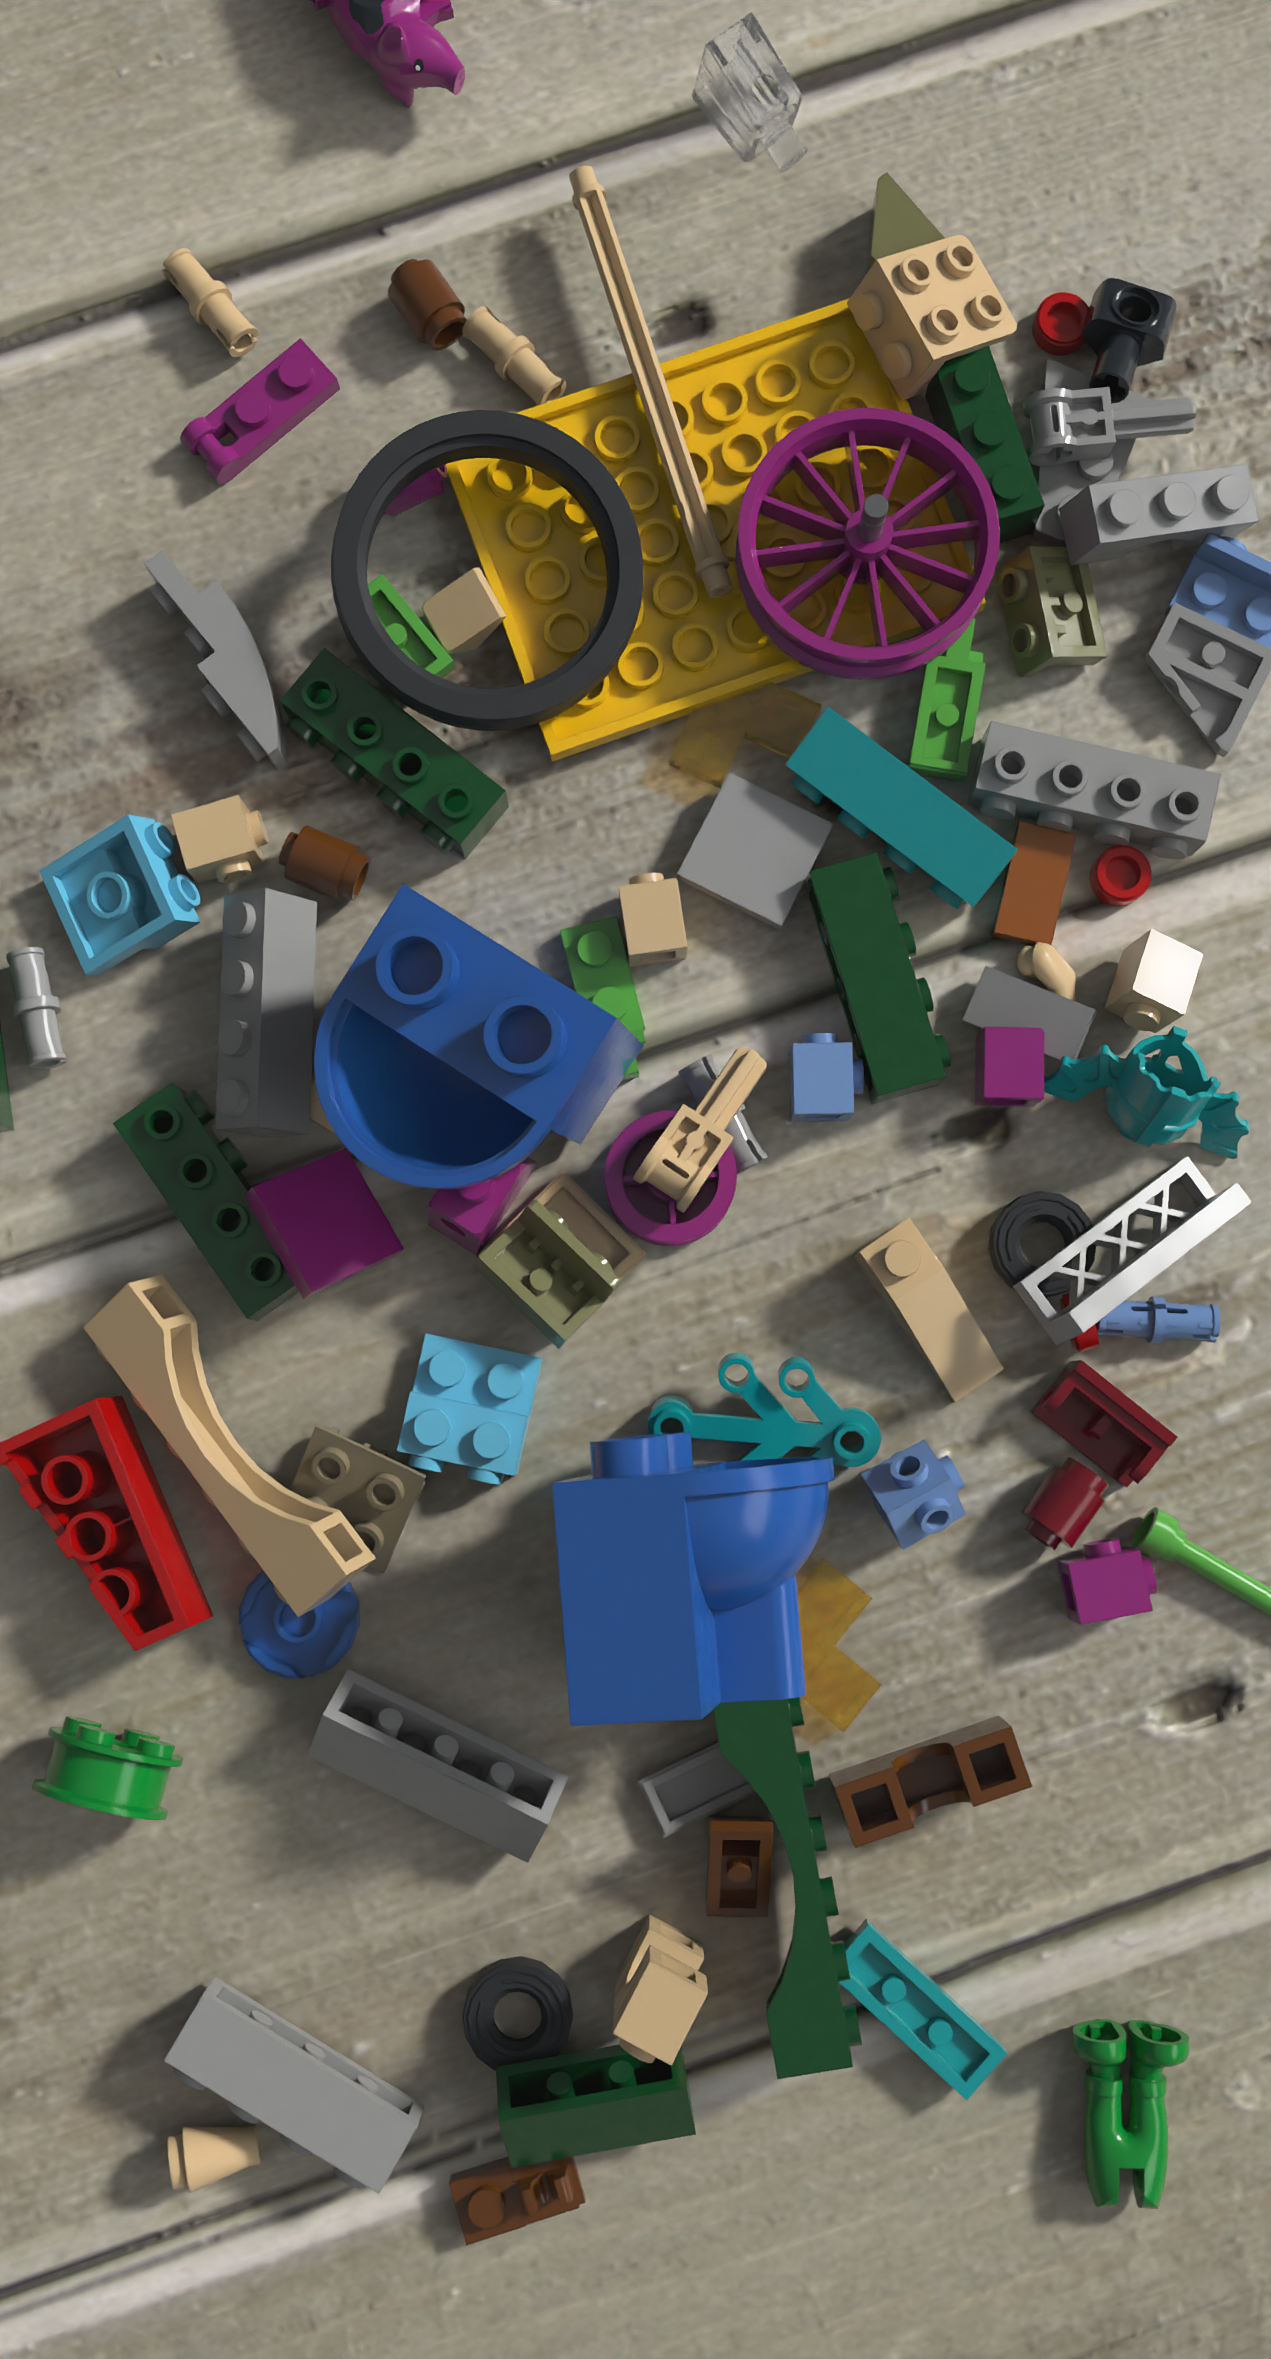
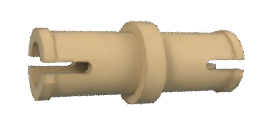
M180 248L171 253L164 261L163 266L166 269H163L162 273L189 303V312L199 324L207 325L223 343L232 357H241L251 351L257 344L258 340L256 337L259 336V332L232 303V294L226 285L221 281H214L189 249Z
M481 306L469 316L463 326V336L468 340L470 339L495 363V372L503 380H513L536 402L537 406L563 396L567 387L566 381L552 371L534 353V344L525 336H516L488 307Z

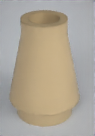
M257 2125L246 2127H183L182 2134L169 2136L168 2158L173 2189L189 2187V2191L192 2193L247 2167L261 2164Z

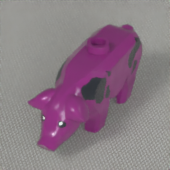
M310 0L316 11L323 8L327 10L346 45L378 71L385 89L406 107L409 108L413 103L414 89L441 87L449 90L454 95H458L465 80V68L444 36L434 28L437 23L454 18V11L450 0Z

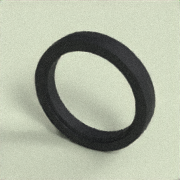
M473 410L451 413L420 423L386 444L369 461L349 490L340 511L331 553V583L338 617L348 641L372 677L388 693L412 710L437 722L477 731H501L534 725L559 715L585 698L609 674L627 647L637 622L643 591V556L639 532L629 503L616 480L591 451L573 437L540 420L504 411ZM474 458H496L513 461L533 468L550 477L566 489L577 500L595 527L603 549L607 571V590L603 612L597 626L582 648L568 662L543 678L527 684L499 689L475 688L447 681L430 673L411 660L388 635L375 611L368 588L367 564L373 535L379 521L396 496L410 483L434 468L451 462Z

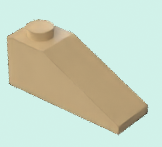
M907 1218L853 1255L859 1267L953 1403L1003 1370L1001 1363L945 1268L910 1218Z

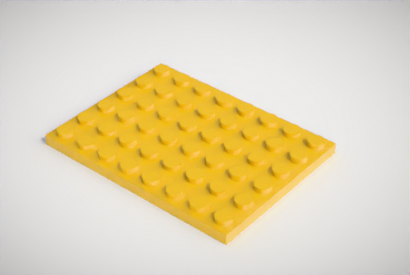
M849 299L660 363L723 555L727 556L729 561L727 572L732 584V590L722 596L708 597L702 578L696 576L694 570L696 564L632 373L516 413L545 422L573 437L591 451L607 468L629 503L639 532L643 556L641 607L631 638L620 659L609 674L585 698L559 715L538 723L552 762L814 671L781 651L754 621L745 604L738 582L735 559L736 539L741 504L747 485L762 459L788 433L819 416L845 409L884 408L913 415L908 400H901L892 382L884 373L882 365L862 329L857 325L854 315L847 305ZM856 446L865 500L873 494L882 495L899 451L878 446ZM845 447L833 449L808 459L848 510L854 514L855 510ZM906 455L888 499L889 508L887 516L890 518L938 481L936 472L918 459ZM496 458L464 459L446 464L448 478L484 577L506 614V618L501 623L523 684L543 678L568 662L582 648L597 626L603 612L607 590V571L603 549L595 527L577 500L566 489L550 477L533 468L513 461ZM794 470L781 480L769 496L836 522ZM945 495L941 496L897 531L955 523ZM761 514L756 526V550L826 541ZM963 541L906 549L970 575L973 573V567ZM834 559L761 568V572L770 592L779 602ZM897 568L940 622L951 613L964 596V593ZM841 574L837 575L788 614L803 627L824 637L847 579ZM882 578L877 580L887 645L925 632ZM854 583L831 639L832 641L852 646H876L866 584ZM983 598L977 613L983 611L986 605L985 598Z

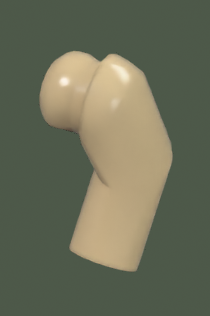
M1037 942L1034 947L1025 946L1019 951L1017 955V968L1022 975L1029 978L1037 976L1046 987V990L1076 1002L1075 972L1053 945Z

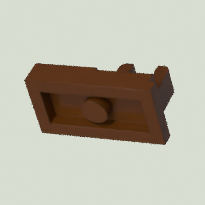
M507 2156L451 2174L449 2180L450 2190L466 2245L578 2209L580 2204L586 2203L585 2193L574 2157L511 2168Z

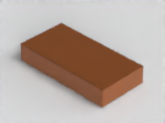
M1022 821L1018 823L1012 844L1018 849V852L1007 865L991 934L992 937L1035 946L1037 942L1052 945L1077 834Z

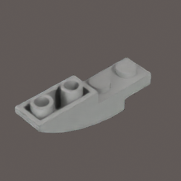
M161 550L144 563L155 582L154 585L148 588V591L169 618L179 612L190 626L183 634L203 659L197 667L207 682V685L200 692L221 718H224L229 713L234 716L243 728L235 735L256 762H259L266 756L276 770L280 771L287 765L286 734L281 707L271 675L250 630L235 604L217 579L197 593L166 553Z

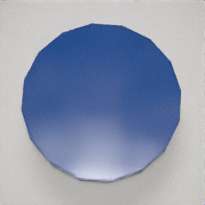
M262 1570L247 1586L239 1607V1625L241 1624V1633L244 1638L243 1643L248 1654L263 1669L287 1679L313 1677L333 1668L352 1648L360 1627L359 1600L351 1582L347 1583L328 1601L298 1617L292 1608L279 1598L272 1581Z

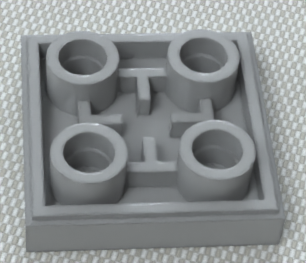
M729 772L677 873V879L781 930L808 877L809 871H811L832 830L833 823Z

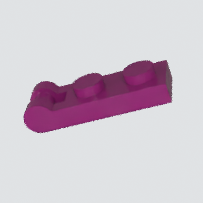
M300 338L205 418L199 417L191 421L182 431L180 441L193 455H201L207 462L206 470L219 484L227 483L340 390L338 379ZM230 432L237 441L231 446L223 447L219 440Z

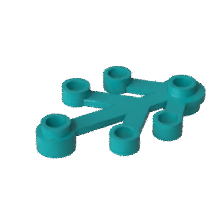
M738 1352L730 1353L720 1361L718 1366L719 1382L725 1390L731 1393H739L761 1418L695 1413L691 1404L683 1397L677 1395H667L659 1398L652 1404L648 1414V1431L650 1435L665 1434L666 1432L662 1430L660 1425L663 1420L672 1417L680 1420L683 1424L679 1432H691V1438L758 1443L737 1461L781 1458L794 1446L817 1448L808 1457H833L834 1467L837 1464L846 1467H858L869 1462L877 1454L881 1444L880 1429L874 1417L859 1408L842 1409L815 1379L812 1365L801 1357L789 1358L781 1364L778 1370L779 1385L786 1395L793 1398L801 1397L820 1422L796 1420L755 1374L751 1359L745 1354ZM739 1364L744 1366L748 1373L744 1379L733 1381L727 1378L725 1371L729 1366ZM793 1369H801L808 1374V1377L803 1384L794 1386L786 1381L787 1373ZM846 1432H858L862 1435L861 1442L855 1447L842 1445L840 1439Z

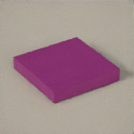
M347 1148L253 1186L244 1195L303 1300L385 1262L404 1250Z

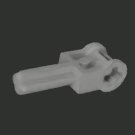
M1109 387L1080 390L1050 388L1035 392L1023 401V414L1030 419L1033 444L1028 448L1029 461L1031 464L1040 467L1056 466L1070 461L1109 458L1116 440L1188 434L1194 430L1196 422V407L1189 398L1111 404Z

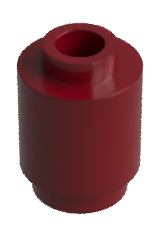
M1068 1457L1061 1468L1058 1466L1052 1468L1022 1510V1514L1030 1520L1025 1530L1054 1551L1060 1543L1072 1548L1105 1502L1101 1495L1109 1485L1092 1470L1075 1459Z

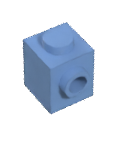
M813 1033L803 1035L802 1043H793L789 1051L790 1122L849 1121L854 1114V1094H863V1060L853 1059L852 1042L838 1043V1036L836 1034Z

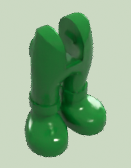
M1095 2019L1078 2023L1073 2027L1072 2048L1078 2057L1088 2061L1089 2068L1085 2073L1087 2099L1084 2150L1087 2181L1094 2204L1097 2207L1115 2208L1119 2200V2168L1132 2169L1133 2189L1137 2206L1139 2208L1158 2209L1164 2188L1168 2160V2123L1164 2099L1167 2077L1162 2072L1164 2067L1176 2066L1186 2061L1189 2056V2037L1186 2033L1164 2024L1144 2020H1131L1128 2023V2046L1131 2059V2068L1129 2069L1130 2106L1128 2123L1122 2126L1121 2094L1123 2076L1120 2073V2065L1126 2058V2032L1119 2023L1110 2019Z

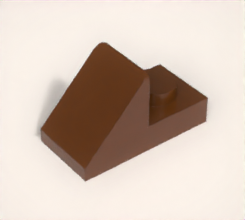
M708 1816L707 1916L768 1917L773 1822L768 1817Z

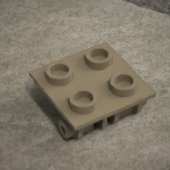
M317 1424L290 1491L314 1503L340 1510L376 1558L368 1567L384 1574L414 1503L420 1498L428 1478L425 1474L419 1472L420 1468H410L387 1457L388 1452L384 1450L378 1453L372 1450V1445L367 1442L361 1445L340 1435V1429L333 1427L330 1430Z

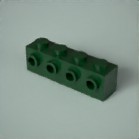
M323 648L280 699V703L289 718L286 727L291 733L310 748H313L319 742L334 754L330 761L343 775L354 783H358L363 777L379 790L375 797L387 810L400 819L406 813L411 815L424 826L420 831L421 835L444 854H448L453 849L466 859L509 808L505 789L326 648Z
M172 1082L113 1122V1124L245 1317L250 1320L259 1321L299 1293L244 1196L252 1188L241 1173L248 1166L245 1158L229 1137L220 1142L208 1123L215 1119V1116L201 1095L195 1089L187 1094L185 1090Z

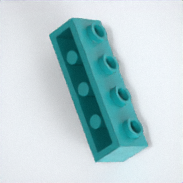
M830 707L825 709L785 764L797 773L791 781L794 787L817 804L824 795L843 808L837 817L839 821L863 839L872 830L888 842L889 846L883 852L884 855L910 874L917 865L936 879L929 889L956 909L964 901L975 907L1018 852V849Z

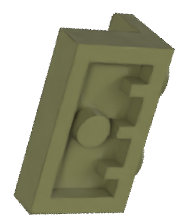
M1029 546L997 570L998 592L1005 613L1010 637V649L1014 656L1016 671L1019 677H1031L1047 666L1095 665L1108 657L1088 563L1070 566L1066 547Z

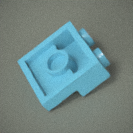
M128 814L39 871L85 975L99 976L142 949L156 950L201 923L194 907L200 904L199 892L187 876L178 873L171 858V855L177 851L175 839L166 826L160 822H155L154 819Z
M425 1333L413 1392L409 1393L397 1451L410 1454L409 1466L443 1472L445 1462L469 1466L467 1478L491 1484L502 1485L504 1474L518 1475L543 1358Z

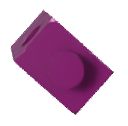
M527 1157L513 1169L488 1182L459 1189H437L428 1204V1225L478 1257L538 1165V1162Z

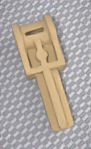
M745 1047L736 1049L696 1109L692 1110L685 1104L681 1106L637 1170L633 1180L639 1184L646 1181L677 1201L676 1208L684 1213L734 1139L733 1136L725 1132V1129L766 1070L767 1063L760 1057V1054Z

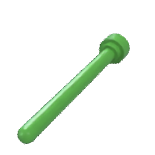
M1152 1508L1144 1516L1134 1533L1131 1543L1132 1548L1140 1550L1142 1555L1152 1561H1157L1161 1558L1166 1562H1170L1174 1559L1271 1616V1588L1186 1539V1532L1178 1527L1179 1521L1159 1508Z

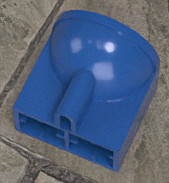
M402 884L326 1006L316 1037L314 1073L320 1103L327 1120L346 1148L360 1161L383 1176L400 1183L428 1189H459L488 1182L513 1169L530 1156L542 1143L550 1130L581 1145L644 1045L616 1017L410 887Z
M691 1432L629 1436L614 1440L589 1442L592 1474L552 1483L570 1726L701 1720L720 1703L783 1700L805 1696L806 1685L796 1573L811 1555L823 1529L829 1498L828 1482L835 1480L833 1457H791L693 1464Z

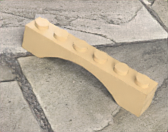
M163 1275L127 1283L83 1327L96 1344L101 1358L114 1368L131 1391L135 1404L148 1414L165 1437L170 1451L183 1461L202 1487L203 1495L207 1501L220 1511L237 1534L242 1548L255 1558L272 1581L279 1598L288 1604L298 1617L328 1601L376 1559L340 1510L314 1503L286 1489L260 1469L236 1442L221 1418L206 1383L199 1352L197 1320Z

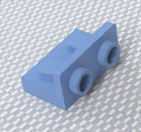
M1207 534L1192 556L1164 614L1167 615L1175 602L1271 649V562L1248 552L1246 546L1234 538L1227 536L1217 537L1213 534Z

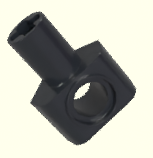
M1108 278L1102 281L1093 294L1081 332L1098 356L1089 389L1109 387L1111 404L1119 403L1129 394L1136 367L1163 360L1176 314V301L1171 296L1117 278Z

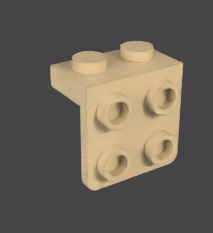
M963 235L951 236L876 259L847 302L857 325L862 329L879 359L884 373L892 382L902 401L920 395L946 360L1006 341L1017 329V323L971 242Z

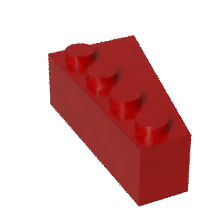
M123 1396L93 1399L0 1442V1466H7L21 1486L18 1490L31 1509H38L58 1537L54 1541L67 1559L73 1558L91 1582L88 1586L134 1651L213 1617L211 1608Z

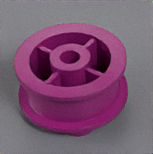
M670 1110L645 1115L632 1122L619 1134L607 1156L604 1180L611 1210L627 1231L651 1244L681 1246L703 1238L722 1221L735 1194L737 1170L735 1159L729 1146L684 1213L676 1208L677 1201L646 1181L639 1184L633 1180L637 1170L678 1112Z

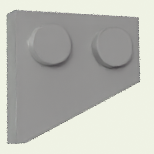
M1174 602L1144 661L1214 752L1225 757L1230 752L1271 670V649Z

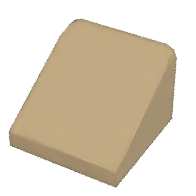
M479 567L472 568L429 598L422 606V611L440 644L449 654L478 649L506 618L505 612Z

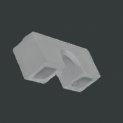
M1248 464L1091 484L1059 508L1070 566L1121 559L1138 548L1165 540L1172 541L1173 551L1198 548L1207 534H1213L1217 537L1227 536L1234 538L1259 522Z

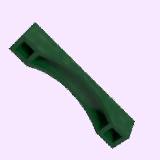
M800 1697L783 1700L720 1703L713 1711L721 1756L748 1780L768 1807L783 1838L793 1873L795 1915L792 1939L782 1972L767 1999L766 2016L777 2079L853 2067L851 2047L862 2045L856 2006L843 2007L839 1981L850 1980L844 1940L831 1942L827 1917L836 1916L839 1913L832 1876L820 1878L816 1853L826 1852L827 1846L821 1813L808 1814L804 1790L816 1788L809 1750L797 1752L793 1727L804 1726Z

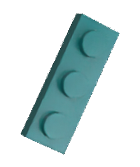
M865 1919L844 1943L850 1980L839 1981V1983L964 2099L968 2100L1007 2055L1004 2045L871 1922Z

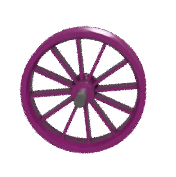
M852 408L819 416L797 427L775 444L762 459L747 485L739 515L735 554L736 572L745 604L754 621L775 646L795 661L815 671L834 677L856 680L883 679L913 671L928 664L949 649L966 631L983 601L992 580L999 553L1000 527L995 499L988 481L972 456L954 438L932 423L901 411L884 408ZM856 446H878L899 451L883 494H873L865 500ZM845 447L855 510L854 514L848 510L808 459L833 449ZM906 455L923 462L942 477L890 518L887 516L889 508L888 499ZM794 470L836 522L769 496L781 480ZM951 489L960 499L969 519L967 522L897 531ZM761 514L826 541L756 550V526ZM974 540L973 573L970 575L906 549ZM834 559L779 602L770 592L761 572V568ZM897 568L964 593V596L951 613L940 622ZM841 574L847 579V582L824 637L803 627L788 614L821 587ZM882 578L926 632L912 639L887 645L877 580ZM854 583L866 584L875 647L852 646L831 640Z

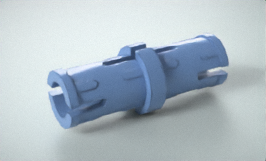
M1151 1296L1148 1301H1124L1095 1325L1098 1336H1133L1146 1338V1341L1152 1344H1162L1164 1339H1185L1215 1343L1220 1331V1311L1217 1304L1191 1305L1166 1302L1164 1297Z

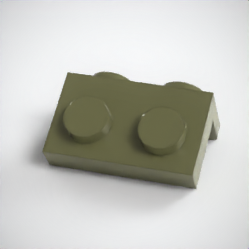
M533 1200L526 1206L519 1218L485 1249L472 1265L558 1349L608 1300L621 1284L619 1278L613 1274L609 1262L599 1253L588 1250L570 1232L568 1224L557 1212L546 1209L537 1200Z

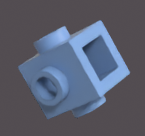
M925 1440L914 1444L904 1451L895 1453L889 1459L861 1474L877 1511L902 1550L931 1534L944 1530L952 1522L966 1515L957 1491L965 1487L958 1470L947 1455L938 1460Z

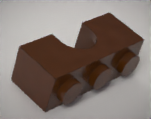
M1000 1716L828 1774L847 1832L855 1848L914 1828L912 1821L930 1810L960 1802H968L973 1807L1032 1787L1012 1726Z

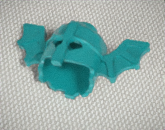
M1173 1026L1167 1035H1154L1141 1040L1131 1049L1126 1059L1113 1054L1109 1046L1102 1045L1094 1055L1087 1058L1070 1059L1068 1056H1063L1059 1068L1053 1074L1044 1077L1045 1093L1070 1102H1076L1100 1087H1108L1104 1095L1109 1115L1116 1122L1117 1129L1127 1139L1145 1147H1150L1152 1144L1164 1145L1181 1138L1188 1128L1196 1125L1199 1119L1202 1122L1200 1133L1201 1148L1235 1159L1238 1156V1142L1240 1138L1249 1134V1122L1242 1120L1236 1113V1107L1239 1105L1238 1092L1233 1091L1227 1094L1216 1092L1221 1083L1217 1081L1216 1077L1211 1076L1208 1078L1202 1060L1196 1051L1184 1041L1187 1036V1030ZM1160 1049L1158 1054L1152 1057H1145V1055ZM1178 1055L1182 1069H1176L1166 1063L1168 1057Z

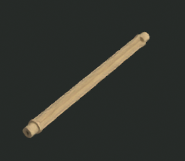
M580 166L569 175L574 192L572 202L575 209L579 211L696 564L694 569L696 576L702 578L708 597H719L732 590V584L727 572L729 561L727 556L723 555L605 202V189L601 184H598L591 166Z

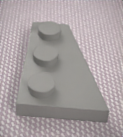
M1049 358L1046 359L1042 372L1043 390L1050 388H1065L1069 390L1089 389L1091 375ZM1129 391L1124 400L1113 404L1152 400ZM1136 438L1116 440L1109 458L1070 461L1050 467L1038 466L1036 481L1045 506L1032 532V539L1048 546L1066 547L1059 508L1088 485L1119 481Z

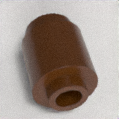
M410 259L398 266L391 276L388 298L418 341L428 344L435 351L443 350L454 344L463 335V326L467 320L464 316L465 307L437 266L428 259L419 261L417 259Z
M305 825L299 834L289 833L279 855V864L286 867V880L337 901L341 897L352 901L356 899L365 882L371 861L370 857L359 853V846L308 825Z

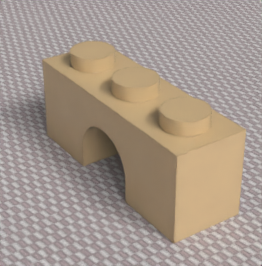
M650 1914L615 1980L613 2034L620 2037L619 2045L633 2057L647 2063H653L655 2058H658L672 2066L708 1995L707 1977L699 1972L704 1961L703 1943Z

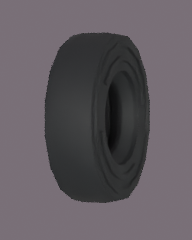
M1038 1191L1019 1196L1000 1210L990 1228L988 1250L993 1268L1006 1285L1015 1289L1013 1287L1015 1284L1038 1268L1025 1259L1020 1248L1021 1235L1029 1225L1036 1222H1046L1055 1226L1063 1236L1064 1247L1093 1226L1090 1218L1077 1203L1061 1194ZM1091 1244L1087 1247L1085 1272H1089L1095 1262L1096 1245ZM1072 1259L1061 1267L1071 1269ZM1048 1276L1037 1287L1048 1298L1069 1292L1070 1281Z
M518 1956L500 1959L480 1972L468 1989L462 2018L465 2038L476 2057L496 2071L497 2066L557 2056L568 2041L573 2012L570 1993L559 1974L542 1961ZM522 1992L529 1994L537 2001L541 2008L542 2018L540 2025L534 2033L525 2038L516 2039L508 2037L499 2030L495 2023V2006L508 1993Z

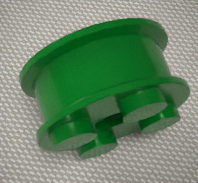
M73 1716L65 1717L63 1727H49L48 1735L55 1739V1744L45 1778L35 1779L32 1785L33 1790L62 1802L114 1815L146 1820H165L167 1818L168 1810L160 1805L171 1767H180L183 1762L182 1757L174 1754L175 1745L159 1741L160 1737L157 1735L128 1728L124 1729L122 1739L115 1737V1732L102 1729V1724Z

